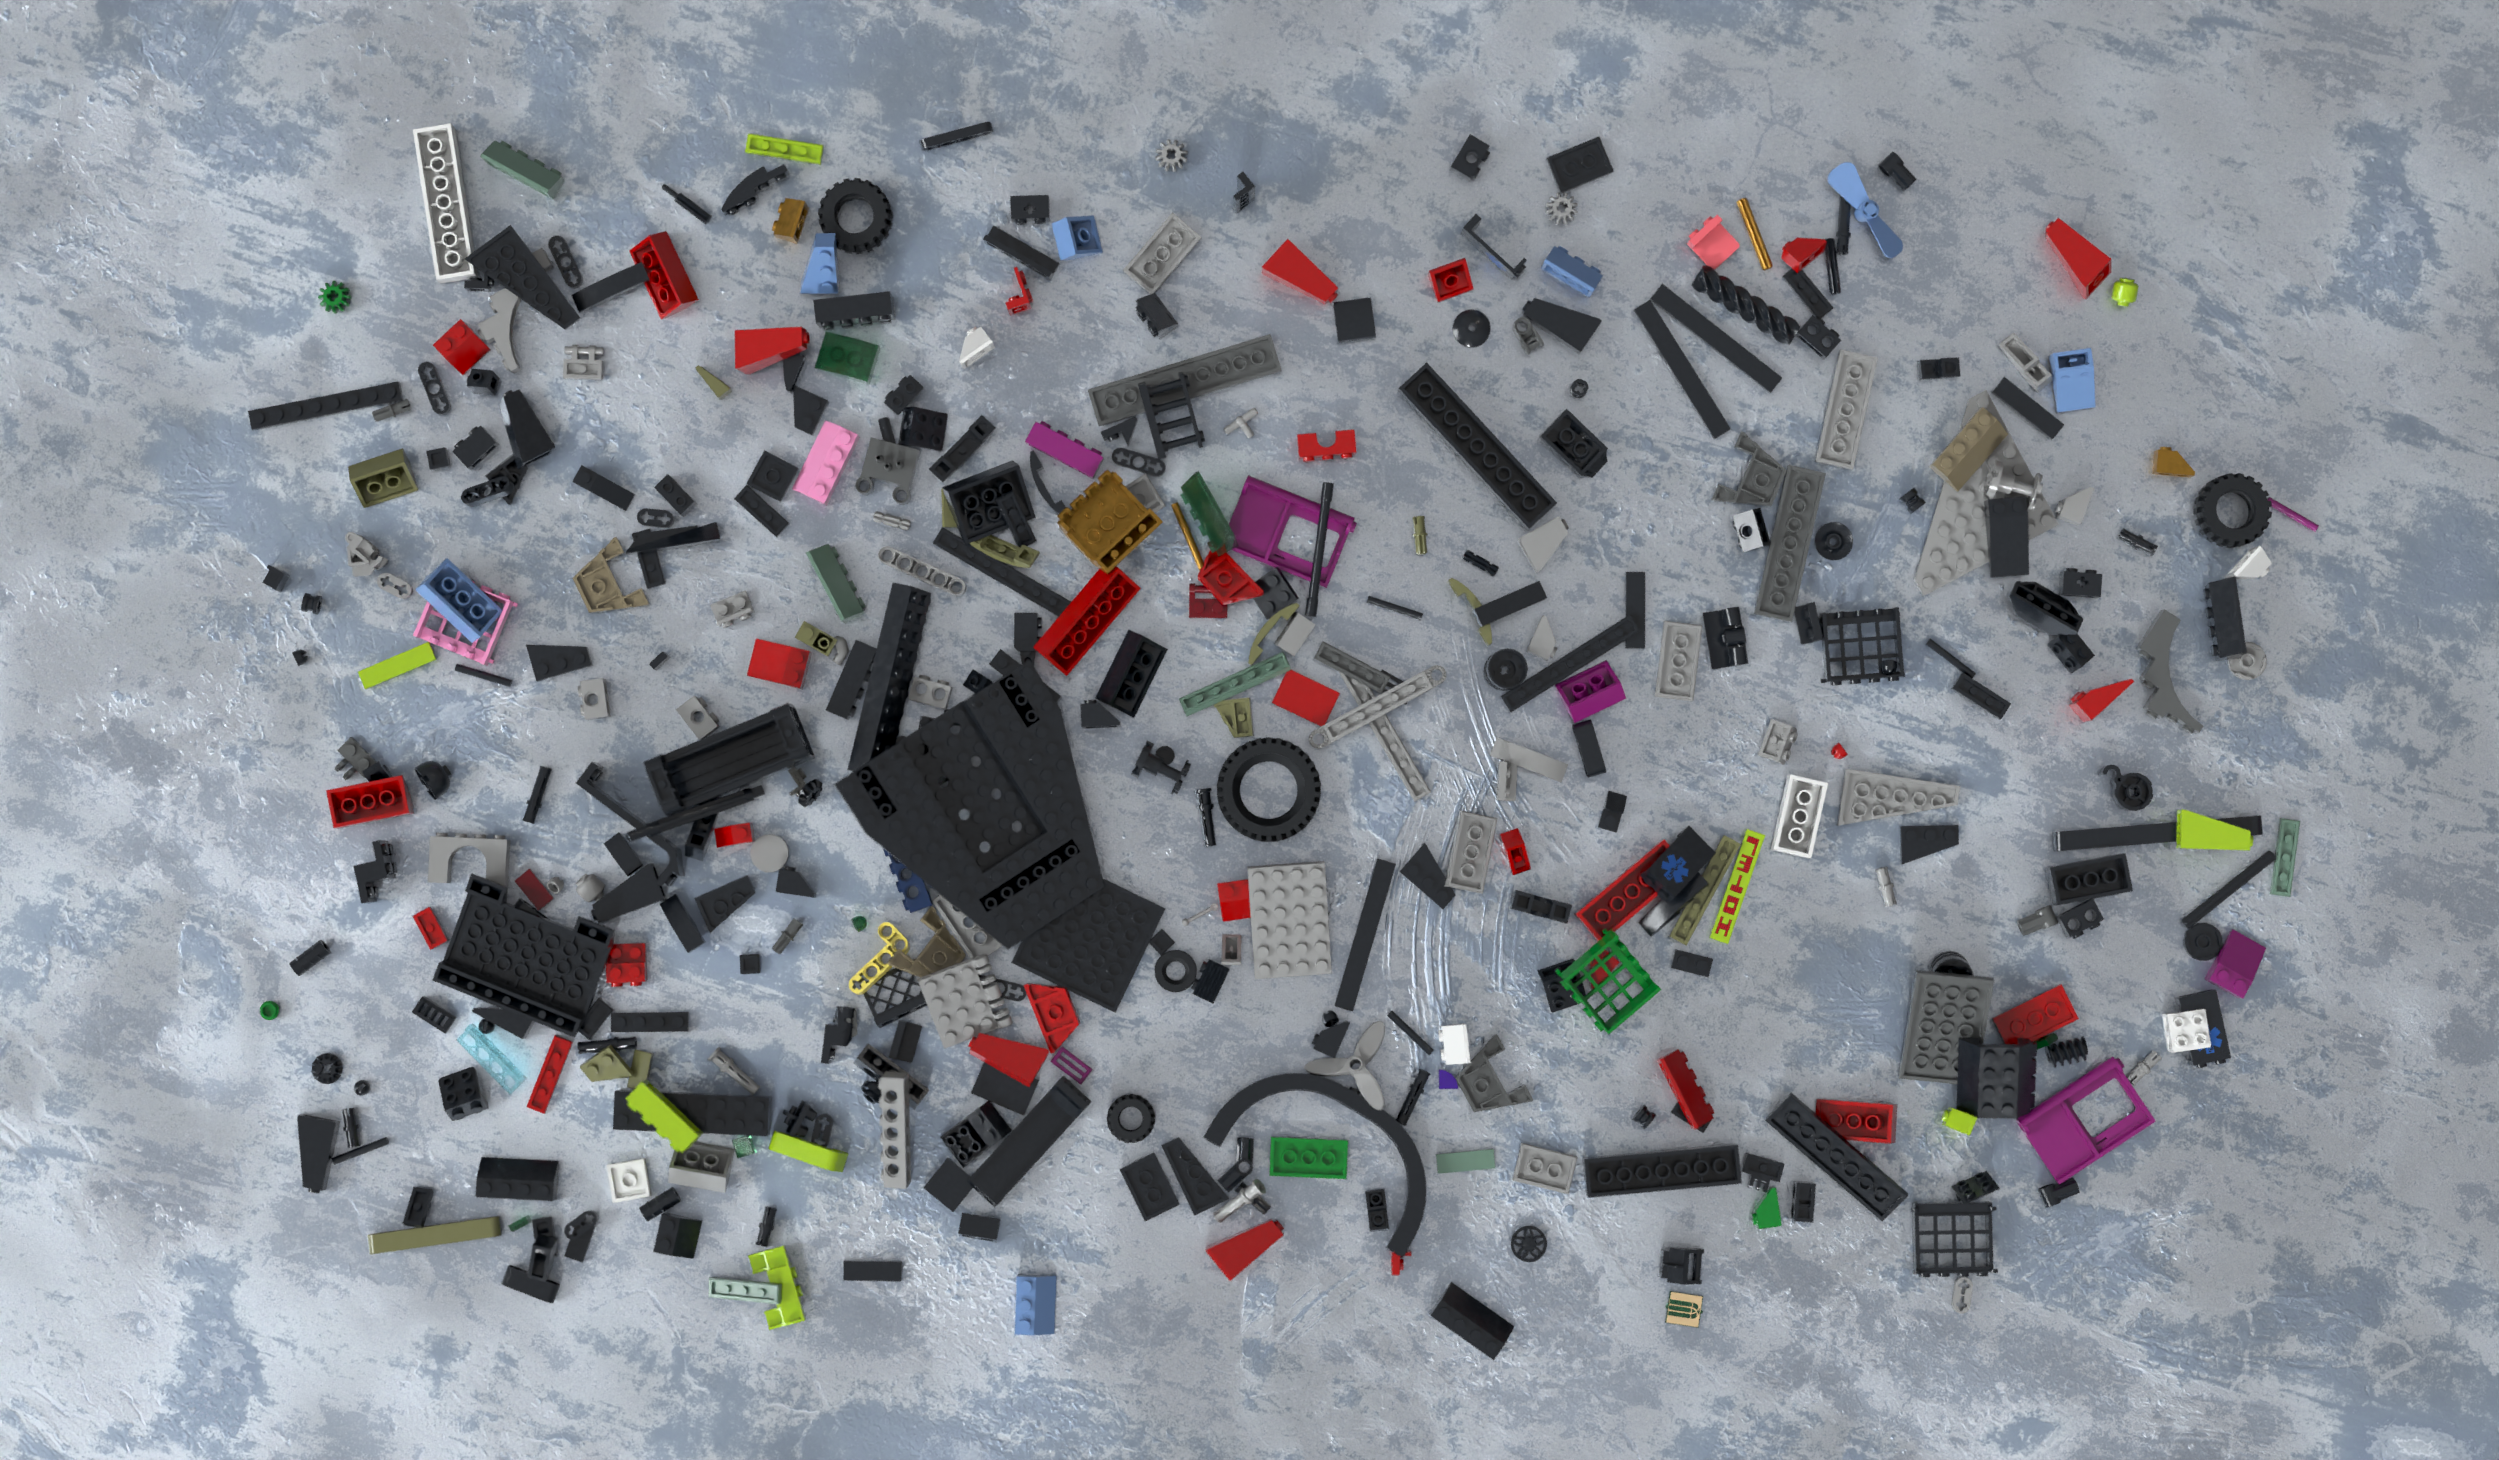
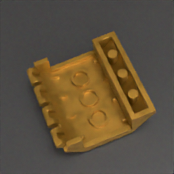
M1106 470L1097 478L1100 482L1099 484L1094 481L1083 491L1086 495L1085 497L1080 494L1069 504L1072 508L1071 510L1066 507L1057 515L1059 518L1057 524L1066 537L1092 564L1108 574L1160 526L1163 521L1150 508L1147 510L1122 484L1123 479L1116 472Z

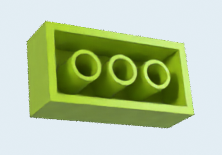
M648 1080L642 1081L626 1098L628 1101L627 1105L635 1112L638 1110L643 1115L641 1118L648 1125L653 1124L657 1128L656 1133L663 1139L666 1137L671 1142L669 1145L677 1152L687 1151L703 1134L696 1125Z

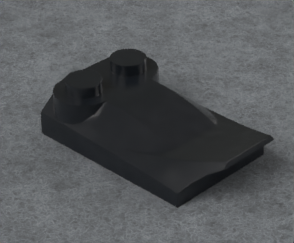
M1565 409L1540 436L1544 443L1550 446L1580 476L1593 478L1608 462V448L1568 409Z

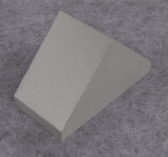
M1222 934L1221 965H1241V935Z

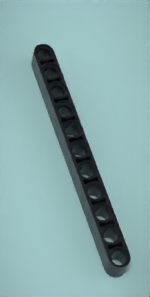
M2261 815L2215 819L2249 830L2251 835H2263ZM2177 822L2053 832L2054 851L2176 842Z

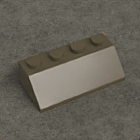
M1982 407L1931 463L1929 468L1958 492L2005 439L2008 433L2000 422Z

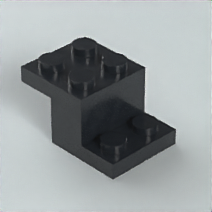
M386 840L372 842L376 861L353 866L361 903L377 902L376 898L379 897L378 889L373 883L396 878L397 867L395 862L392 863L391 858L393 848L391 843L388 844Z

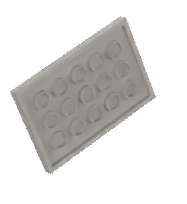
M1325 861L1248 866L1255 979L1331 974Z

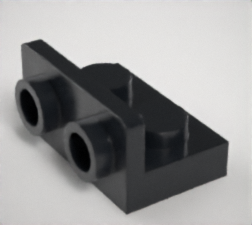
M1815 602L1795 607L1794 615L1800 643L1803 645L1823 640Z

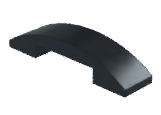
M981 415L969 427V430L929 470L943 483L970 458L996 428Z
M1033 450L1030 452V466L1035 484L1046 503L1059 514L1066 507L1062 500L1054 503L1037 473L1044 468Z

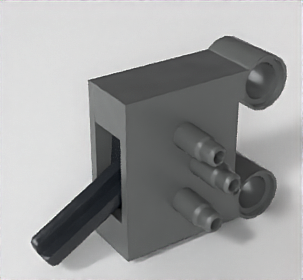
M884 417L878 420L883 440L870 438L861 476L857 479L855 486L860 494L869 495L874 490V484L871 479L898 485L899 487H896L893 491V499L900 505H906L911 500L910 489L920 451L896 444L890 420L888 417ZM864 481L870 483V487L866 491L860 489V484ZM905 491L907 493L906 499L898 500V492Z

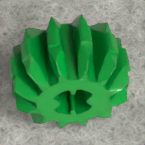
M333 281L332 285L325 283L326 290L320 288L323 295H318V299L323 300L320 306L325 307V311L330 312L332 310L334 314H337L338 308L344 312L343 306H350L346 300L352 299V296L348 295L350 289L344 288V283L337 284L336 281ZM335 294H337L338 298H335V301L332 300L331 298L334 297Z

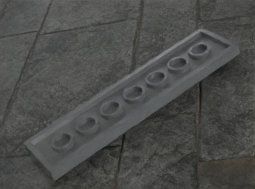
M1792 465L1787 466L1770 540L1771 545H1769L1754 614L1792 622L1826 473Z

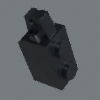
M1014 613V648L1020 652L1022 664L1030 660L1034 666L1037 651L1033 647L1042 637L1038 636V629H1042V617H1038V613Z

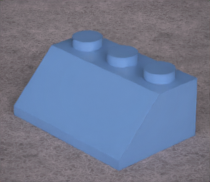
M1554 246L1541 267L1544 271L1589 298L1603 277L1599 269L1594 266L1588 267L1584 264L1585 261L1577 256L1573 258L1568 255V251L1561 246H1558V248Z
M1017 1275L1015 1335L1054 1334L1056 1275Z

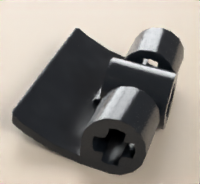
M1739 607L1704 612L1703 620L1712 669L1748 664L1745 645L1746 636L1744 627H1742Z

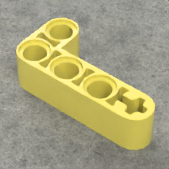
M884 922L878 927V934L887 945L849 981L850 990L857 995L866 993L892 968V966L882 962V957L885 954H890L892 957L897 951V942H905V948L901 950L905 954L910 950L909 941L889 922ZM891 927L892 934L887 937L884 936V928ZM875 967L877 974L874 977H869L868 970ZM862 975L869 980L868 983L861 977ZM855 982L861 983L862 988H856Z

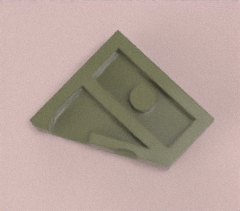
M1250 698L1223 700L1214 704L1234 738L1254 736Z
M611 1044L579 1067L591 1082L631 1077L634 1073Z

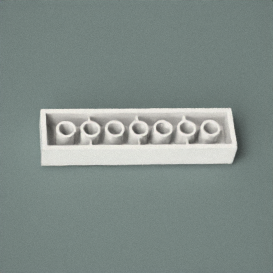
M450 123L413 129L436 280L440 283L478 278L477 268L465 260L466 257L474 252L455 127Z

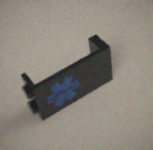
M1475 214L1463 227L1461 234L1511 280L1514 277L1519 278L1525 271L1527 260L1523 258L1513 269L1473 232L1480 225L1482 219Z
M1688 826L1677 835L1674 842L1640 876L1648 886H1651L1657 892V895L1662 900L1668 903L1679 894L1716 852Z
M2211 989L2174 997L2175 1003L2180 1006L2181 1012L2199 1009L2206 1010L2211 1047L2189 1050L2192 1060L2188 1061L2189 1065L2203 1068L2207 1067L2209 1062H2214V1064L2226 1063V1059L2231 1058L2217 991Z

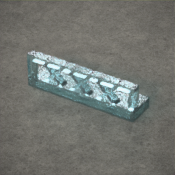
M470 1024L457 1039L462 1047L510 1095L527 1079L486 1035L480 1032L475 1024ZM469 1034L475 1040V1046H468L463 1039ZM479 1048H483L489 1054V1059H481L478 1056ZM492 1062H497L502 1067V1073H495L492 1070ZM505 1075H510L516 1081V1084L511 1089L505 1083Z

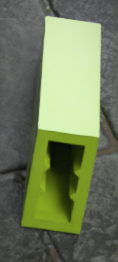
M2177 810L2176 848L2248 851L2253 846V836L2249 830L2188 810Z

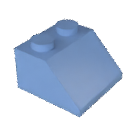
M1094 215L1066 217L1052 223L1060 261L1075 260L1103 252Z

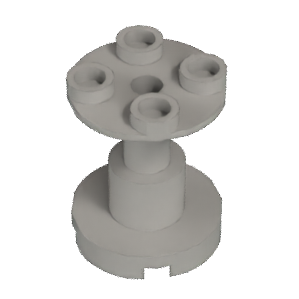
M1995 460L1986 479L1988 488L1984 487L1983 497L1993 499L1996 491L2010 494L2011 491L2027 496V510L2033 511L2036 505V494H2040L2043 483H2041L2043 475L2037 473L2031 485L2016 481L2015 476L2002 472L2003 462Z

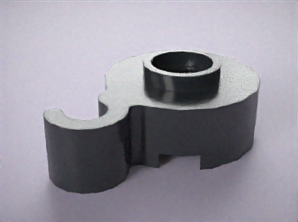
M2106 765L2101 768L2100 775H2106L2108 770L2113 772V777L2111 778V783L2113 784L2112 796L2120 808L2126 811H2137L2144 809L2150 804L2153 798L2151 781L2146 776L2140 773L2121 775L2120 769L2115 765ZM2134 787L2136 789V796H2130L2129 789Z

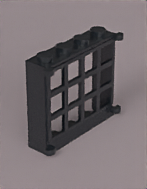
M1899 607L1819 614L1820 618L1818 619L1823 637L1822 649L1825 679H1820L1821 683L1830 682V686L1842 685V681H1849V684H1861V680L1876 683L1880 682L1881 678H1888V682L1899 681V677H1905ZM1893 621L1894 635L1880 636L1879 622ZM1875 622L1876 637L1862 638L1861 623ZM1857 624L1858 638L1844 639L1843 625ZM1839 625L1840 639L1828 640L1827 626ZM1894 639L1895 653L1882 654L1880 640ZM1876 641L1877 655L1863 656L1862 642ZM1858 642L1859 656L1845 657L1844 643ZM1840 643L1841 657L1830 658L1829 644ZM1896 657L1897 671L1892 675L1885 674L1882 671V658ZM1878 659L1879 673L1865 674L1864 660ZM1860 660L1861 674L1847 675L1846 661ZM1841 661L1842 676H1831L1830 662Z
M1985 1201V1203L1969 1202L1967 1204L1956 1202L1912 1203L1913 1274H1919V1277H1930V1274H1938V1277H1950V1273H1957V1276L1966 1277L1969 1276V1273H1977V1276H1988V1273H1998V1269H1993L1992 1211H1997L1996 1206L1992 1207V1202ZM1985 1215V1230H1974V1216ZM1933 1216V1231H1919V1217ZM1937 1216H1951L1952 1230L1938 1231ZM1956 1216H1970V1230H1956ZM1952 1234V1249H1938V1235ZM1956 1234H1970V1248L1956 1249ZM1975 1234H1985L1986 1248H1975ZM1919 1235H1933L1934 1249H1920ZM1975 1252H1986V1267H1975ZM1920 1253H1934L1933 1268H1920ZM1938 1253H1952L1953 1267H1939ZM1957 1253H1971V1267H1957Z

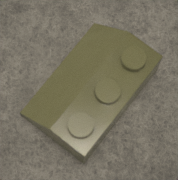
M403 448L348 466L349 480L363 508L418 491L410 462Z

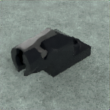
M836 1006V1012L832 1021L834 1025H825L821 1063L830 1064L831 1060H834L835 1049L832 1048L833 1045L848 1046L852 1037L858 1034L855 1008Z

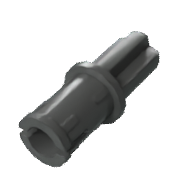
M408 399L392 405L389 403V406L373 411L372 415L374 420L378 422L392 416L395 418L397 414L412 409Z
M793 918L784 932L781 931L782 935L772 949L776 953L781 954L790 941H794L793 938L803 927V924Z

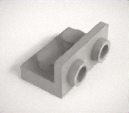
M746 590L710 605L717 621V626H723V628L733 625V621L737 619L741 621L752 617L751 614L755 612Z
M1771 719L1758 755L1784 765L1790 758L1792 743H1795L1797 739V729L1791 725Z
M1499 761L1496 800L1515 801L1517 765Z

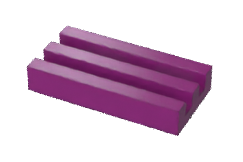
M1063 1046L1051 1060V1063L1079 1084H1082L1093 1070ZM1064 1052L1087 1070L1086 1073L1063 1057L1061 1053ZM1059 1058L1083 1077L1081 1079L1056 1060Z

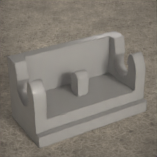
M1295 612L1274 644L1295 657L1316 624Z

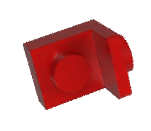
M1407 1250L1404 1256H1412V1252ZM1391 1252V1274L1400 1275V1271H1403L1404 1260Z

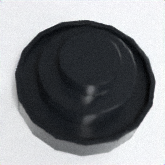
M865 1081L861 1086V1090L864 1092L863 1096L869 1102L879 1104V1098L882 1096L881 1089H879V1081Z

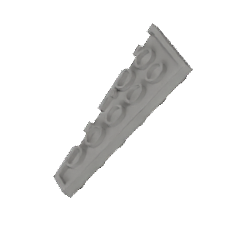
M1845 769L1837 826L1958 805L1960 786Z

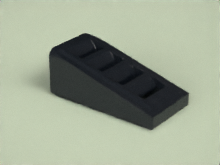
M426 996L421 997L412 1011L413 1014L445 1034L457 1018ZM425 1003L428 1004L427 1008L422 1013L421 1009L423 1008ZM434 1008L435 1010L429 1018L427 1015ZM439 1012L442 1013L437 1022H435L434 1019ZM445 1016H447L448 1020L446 1021L444 1026H441V1022L443 1021Z

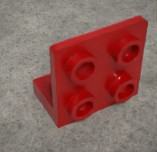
M1014 267V271L1023 297H1019V295L1013 296L1008 299V302H1005L1010 316L1031 309L1030 303L1033 302L1029 288H1024L1027 282L1023 270L1019 271L1018 267Z

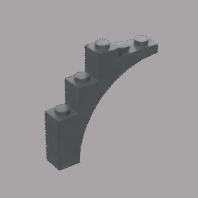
M2164 609L2159 612L2136 647L2141 657L2147 660L2151 659L2139 679L2143 681L2142 684L2151 690L2155 689L2143 709L2153 719L2163 718L2166 714V718L2175 724L2178 722L2183 725L2182 729L2190 734L2193 732L2200 733L2204 726L2195 720L2183 707L2174 691L2170 678V645L2174 632L2181 620Z

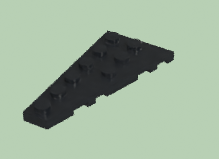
M511 225L465 258L467 262L563 329H568L581 319Z

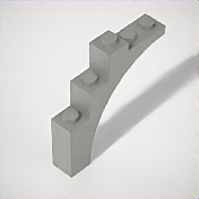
M543 248L532 253L546 272L554 268ZM505 288L489 296L492 301L489 304L493 312H498V314L479 323L480 330H478V333L483 341L486 340L489 343L496 342L493 345L498 354L502 353L504 360H502L503 365L507 371L511 370L515 374L521 369L514 351L513 325L522 299Z

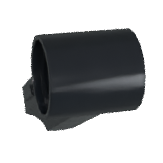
M1891 152L1878 164L1879 169L1887 177H1891L1903 191L1917 180L1904 166V162L1895 152Z
M2074 1177L2067 1179L2061 1184L2052 1183L2038 1189L2045 1208L2059 1204L2061 1200L2080 1193Z

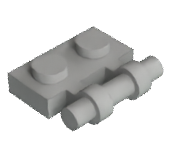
M579 345L565 346L564 353L571 354V359H564V379L602 380L603 361L596 360V355H603L604 348L596 347V345H590L589 347H579ZM579 354L589 355V360L578 359Z

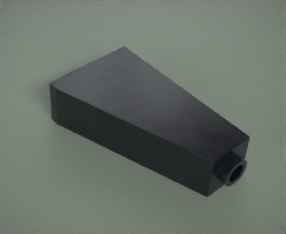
M1534 298L1532 302L1528 300L1522 309L1525 311L1523 317L1529 319L1534 325L1577 354L1581 353L1602 322L1599 318Z
M520 389L504 393L502 400L499 402V407L517 468L521 469L550 455L555 449V445Z
M654 863L647 864L592 905L593 910H591L593 919L595 921L598 920V923H603L667 900L663 888L656 883L659 877Z
M300 1114L297 1117L303 1187L308 1188V1192L320 1193V1191L327 1188L340 1121Z

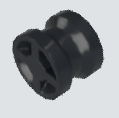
M305 593L302 599L301 610L303 612L312 611L313 614L318 615L322 606V596L317 595L314 597L309 593Z
M1643 1105L1636 1112L1632 1120L1639 1122L1641 1127L1645 1129L1653 1121L1656 1114L1649 1112L1647 1107Z

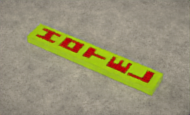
M1746 829L1709 938L1725 944L1729 943L1765 835Z

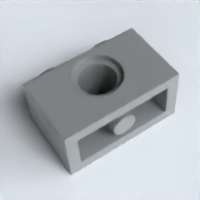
M599 678L580 681L578 694L579 697H582L583 705H580L581 715L586 720L611 717L606 679ZM592 694H596L598 697V701L594 705H591L589 702V697Z
M693 696L677 708L676 711L696 737L701 740L720 727L717 724L719 719L713 712L709 713L706 707L708 705L702 697L698 699L697 696ZM702 712L704 714L702 722H696V713Z

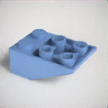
M2091 348L2058 352L2048 356L2057 413L2094 408L2095 382Z

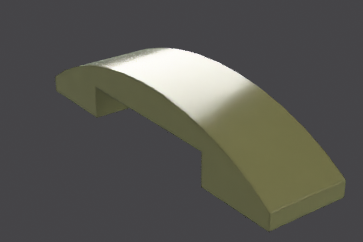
M992 535L969 543L994 559L1023 568H1031L1040 554L1039 551L1022 545L1020 548Z
M1453 578L1448 580L1457 598L1464 594L1473 609L1482 606L1478 598L1465 585ZM1490 624L1479 628L1478 632L1486 645L1489 646L1492 644V632Z
M1295 603L1283 608L1264 624L1251 647L1248 662L1250 666L1254 664L1263 652V649L1258 646L1281 617L1288 621L1299 608V604Z

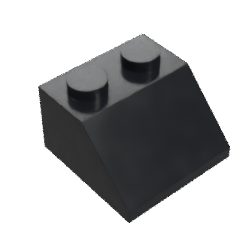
M1084 700L1085 704H1080L1081 727L1083 729L1121 727V722L1100 703H1097L1096 700Z
M667 1212L663 1213L653 1252L694 1259L703 1221Z

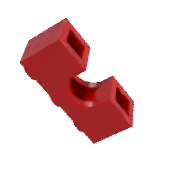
M1354 429L1335 431V443L1330 447L1321 446L1317 441L1316 433L1297 434L1299 459H1303V462L1315 461L1314 458L1321 457L1322 460H1333L1334 456L1348 459L1353 458V455L1356 454Z

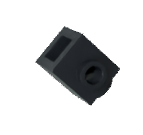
M471 368L470 375L467 377V387L474 394L495 396L500 378L492 370Z

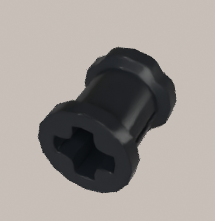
M1582 379L1575 380L1570 386L1571 395L1575 398L1584 397L1589 388L1587 382ZM1577 384L1579 387L1583 386L1582 393L1575 391Z

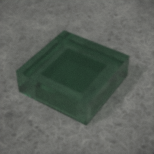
M528 1215L510 1224L508 1227L511 1232H514L531 1223L532 1220Z

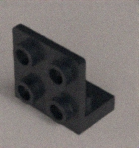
M906 407L903 410L898 445L942 451L948 415L918 407Z
M1574 958L1537 970L1552 1013L1577 1005L1576 1001L1571 997L1574 993L1570 989L1567 991L1560 983L1562 979L1555 972L1557 969L1563 972L1575 962ZM1580 972L1570 979L1572 983H1575L1581 977ZM1582 982L1576 988L1585 996L1586 993Z

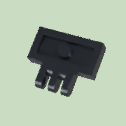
M1746 1153L1742 1172L1751 1174L1748 1188H1752L1755 1181L1757 1182L1755 1190H1760L1761 1183H1763V1192L1767 1193L1770 1180L1780 1182L1785 1164Z

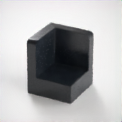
M268 565L267 569L269 571L262 583L281 592L290 575L274 566Z

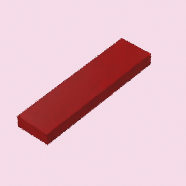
M554 1035L526 1106L527 1108L543 1114L546 1113L573 1041Z

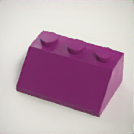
M1607 660L1555 684L1564 706L1574 723L1626 699L1621 682Z

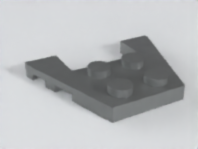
M1741 431L1734 448L1752 455L1737 491L1718 484L1711 500L1772 506L1787 470L1760 448L1756 442L1751 440L1745 432Z
M1497 1034L1490 1039L1470 1061L1471 1063H1468L1455 1078L1473 1112L1533 1101L1525 1085L1507 1094L1488 1061L1489 1058L1505 1050Z

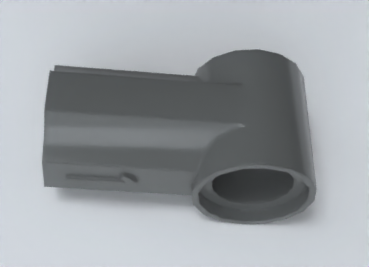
M2051 905L2038 909L2034 914L2017 920V926L2023 936L2058 924Z

